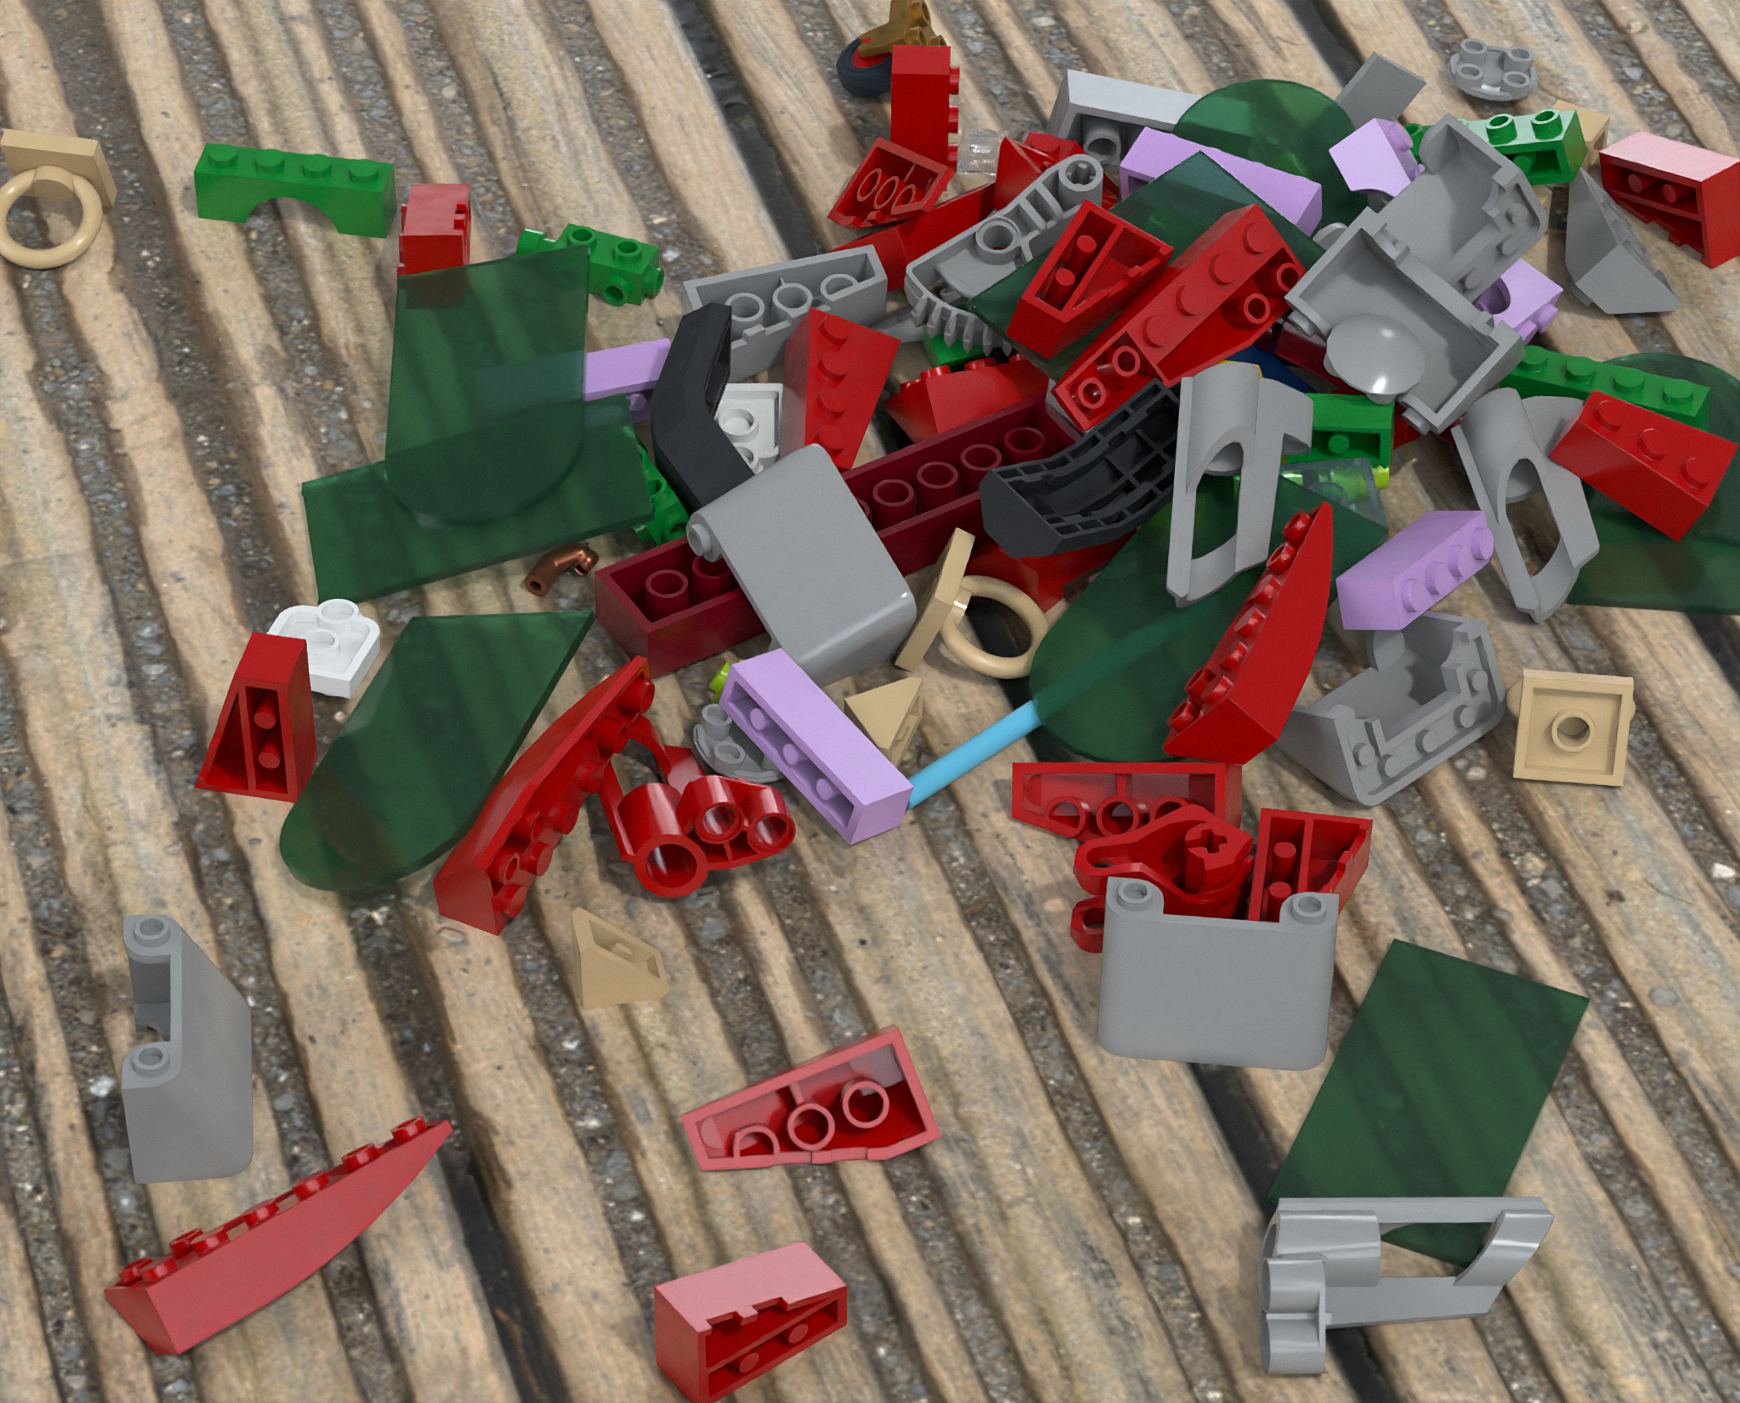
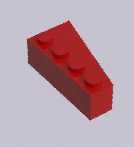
M810 307L785 344L779 460L795 450L816 443L825 449L840 474L851 470L901 339Z

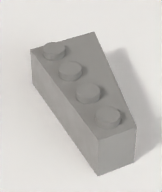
M1071 69L1066 70L1044 133L1054 135L1057 138L1076 141L1089 156L1094 157L1100 162L1103 172H1119L1120 163L1145 127L1163 133H1170L1203 146L1232 140L1243 156H1247L1253 141L1249 105Z
M872 244L684 281L682 316L711 302L732 306L731 370L727 383H735L784 362L785 344L810 307L865 327H870L884 320L886 317L888 278Z

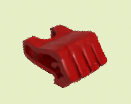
M1191 804L1184 805L1132 832L1086 841L1076 850L1073 874L1083 890L1090 895L1097 896L1081 900L1075 905L1072 910L1070 936L1082 950L1089 953H1102L1104 928L1093 929L1087 926L1104 923L1108 877L1141 879L1157 886L1163 894V914L1243 920L1248 907L1246 899H1248L1252 889V879L1250 877L1254 868V859L1250 855L1253 845L1252 836L1210 813L1205 807ZM1106 864L1109 865V867L1099 868L1093 867L1092 865Z

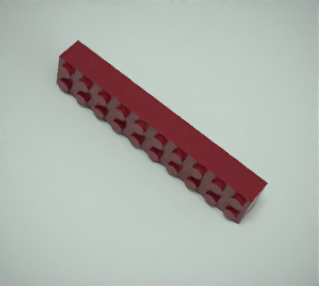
M1039 394L843 472L841 476L902 576H905L936 563L956 528L976 536L973 547L992 539L984 531L979 484L989 469L1049 458L1075 444L1082 436ZM687 535L594 572L596 619L631 660L638 655L648 658L651 679L767 632L724 558L716 562H709L703 555L697 556L688 543Z

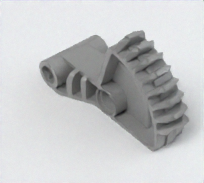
M1075 154L1067 157L1047 169L1008 206L908 264L904 278V291L907 294L908 302L913 307L912 322L915 328L927 324V333L931 339L944 333V342L948 348L957 340L963 341V348L967 354L974 345L983 346V352L987 357L993 350V347H1002L1007 357L1012 351V346L1020 345L1025 352L1030 351V348L1005 335L1013 315L986 316L969 313L938 299L926 287L943 278L957 293L980 303L999 305L1019 302L1038 272L1035 263L1046 260V257L1050 254L1084 200L1087 199L1102 208L1103 168L1100 162L1094 157L1085 154ZM993 247H1002V248H1005V249H1003V250H993V249H990V248H993Z

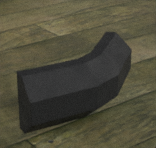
M711 302L682 316L650 400V430L656 468L666 479L668 485L690 517L694 512L755 476L746 461L714 420L730 377L732 306Z
M1155 377L1075 444L1045 459L989 469L979 484L984 531L1012 558L1055 555L1113 542L1144 524L1173 499L1180 400Z

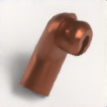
M580 539L572 540L545 553L527 575L524 584L533 595L544 596L568 567L574 568L578 575H586L588 571L590 572L599 561L598 553L588 547L589 542Z

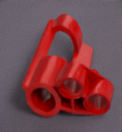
M642 714L638 715L631 726L628 739L641 742L651 750L663 783H648L638 786L624 797L610 760L605 767L602 783L597 790L621 860L631 862L637 879L647 890L658 896L671 898L686 896L702 885L707 878L708 871L732 869L780 853L789 847L796 834L795 823L779 790L772 786L749 782L747 778L742 777L734 779L719 775L706 776L690 748L663 745L659 732L650 720Z

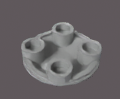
M1465 39L1460 44L1459 52L1454 54L1447 64L1448 76L1458 88L1472 96L1486 100L1511 101L1522 99L1533 93L1539 83L1538 71L1532 65L1534 54L1531 50L1522 46H1512L1505 49L1498 46H1487L1485 42L1479 39Z
M1361 314L1347 317L1334 326L1326 341L1327 353L1324 358L1326 371L1335 377H1340L1349 386L1366 393L1368 398L1377 404L1385 405L1392 403L1397 394L1406 393L1416 386L1426 370V354L1418 337L1403 324L1386 316Z
M708 704L703 708L699 721L693 730L694 747L705 763L716 772L729 778H747L749 782L758 784L776 782L785 777L718 704Z

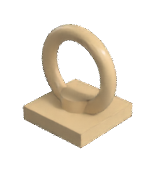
M4 129L0 146L13 178L0 189V254L10 262L25 268L48 269L64 265L83 254L94 242L102 223V206L113 207L118 192L99 141ZM20 196L42 198L54 202L81 203L83 208V218L77 232L65 243L45 250L29 249L15 242L7 229V216L11 206Z
M956 528L917 594L915 600L917 609L916 620L898 652L895 665L914 673L938 633L942 643L950 653L969 668L995 678H1021L1036 672L1047 661L1052 647V634L1049 623L1040 607L1019 588L989 576L971 575L963 577L976 536ZM981 596L994 599L1017 613L1030 632L1031 645L1028 651L1021 656L1007 658L989 654L973 645L958 628L970 597Z
M1523 669L1522 679L1516 681L1506 694L1507 707L1518 718L1513 778L1623 787L1629 726L1636 712L1633 700V677Z

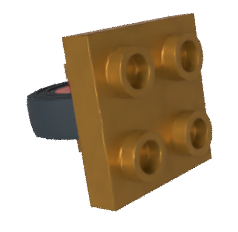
M891 0L889 22L861 34L842 51L837 60L836 67L839 79L849 93L858 97H871L891 91L893 45L947 46L942 35H935L931 27L930 12L924 0Z

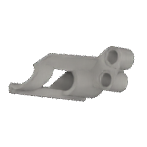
M1245 362L1218 364L1204 369L1194 377L1181 378L1166 590L1175 597L1177 608H1183L1207 598L1231 582L1241 572L1260 566L1268 559L1281 454L1297 455L1307 452L1306 456H1308L1311 452L1313 400L1281 382L1273 379L1259 378V368L1254 364ZM1203 473L1215 476L1240 474L1236 534L1209 554L1197 559H1191L1196 489Z
M1509 387L1498 388L1486 393L1475 401L1466 411L1461 424L1450 430L1480 511L1485 510L1487 528L1493 534L1494 548L1515 605L1519 611L1530 613L1534 622L1542 623L1562 605L1577 580L1580 568L1595 557L1600 548L1580 478L1548 457L1564 426L1584 401L1576 398L1533 396L1521 399L1516 389ZM1543 489L1559 530L1560 540L1547 565L1538 574L1529 577L1506 515V504L1525 500Z
M1540 1197L1279 1198L1276 1212L1270 1220L1264 1237L1257 1270V1287L1260 1290L1257 1318L1262 1364L1265 1374H1328L1329 1372L1324 1367L1325 1329L1482 1317L1488 1312L1502 1287L1523 1268L1548 1233L1555 1216L1546 1208ZM1414 1223H1496L1494 1232L1483 1250L1459 1276L1379 1277L1381 1265L1380 1236L1393 1229Z

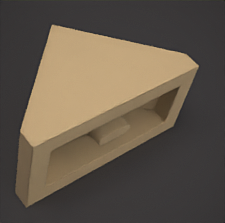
M911 676L844 699V714L897 769L922 719L923 678Z
M577 907L571 913L573 969L583 1010L663 998L670 992L660 950L580 907Z

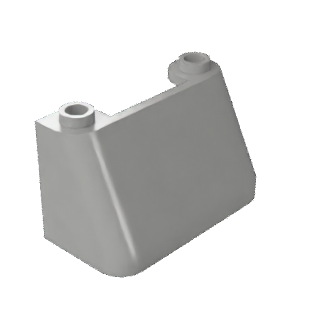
M1448 112L1439 122L1428 129L1422 137L1419 156L1426 169L1377 214L1387 222V226L1384 229L1389 231L1398 241L1402 239L1409 246L1412 254L1472 303L1539 241L1547 228L1548 217L1523 171ZM1333 223L1319 230L1303 247L1311 261L1315 264L1348 227L1343 223Z
M1367 206L1284 297L1288 306L1293 311L1288 316V319L1307 337L1311 338L1316 332L1325 341H1327L1334 326L1347 317L1361 314L1386 316L1406 326L1418 337L1425 351L1426 370L1420 382L1406 393L1397 394L1395 401L1406 409L1402 417L1420 434L1425 436L1431 430L1435 434L1440 435L1464 414L1475 401L1488 393L1511 373L1527 354L1523 339L1518 332L1503 320L1494 327L1492 315L1486 310L1481 312L1412 254L1409 246L1402 239L1398 241L1389 231L1384 229L1387 226V222Z
M812 443L795 450L694 512L688 521L686 535L691 549L697 556L703 555L709 562H716L724 558L772 639L768 652L782 648L820 689L897 656L916 620L917 609L914 596L832 459L819 444Z
M1426 610L1402 630H1368L1365 643L1370 667L1308 707L1300 706L1298 700H1296L1278 740L1273 745L1348 801L1368 806L1382 803L1500 723L1505 713L1506 694L1486 621Z
M1108 877L1097 1021L1098 1043L1110 1054L1125 1058L1289 1071H1306L1317 1067L1324 1060L1327 1050L1339 894L1303 892L1289 896L1282 903L1279 923L1163 914V894L1157 886L1141 879Z
M158 914L123 916V940L128 956L132 984L136 1033L148 1032V1027L156 1029L163 1038V1042L142 1044L130 1050L124 1057L121 1068V1091L135 1184L217 1179L235 1176L246 1170L252 1162L254 1154L252 1023L248 1001L173 918Z

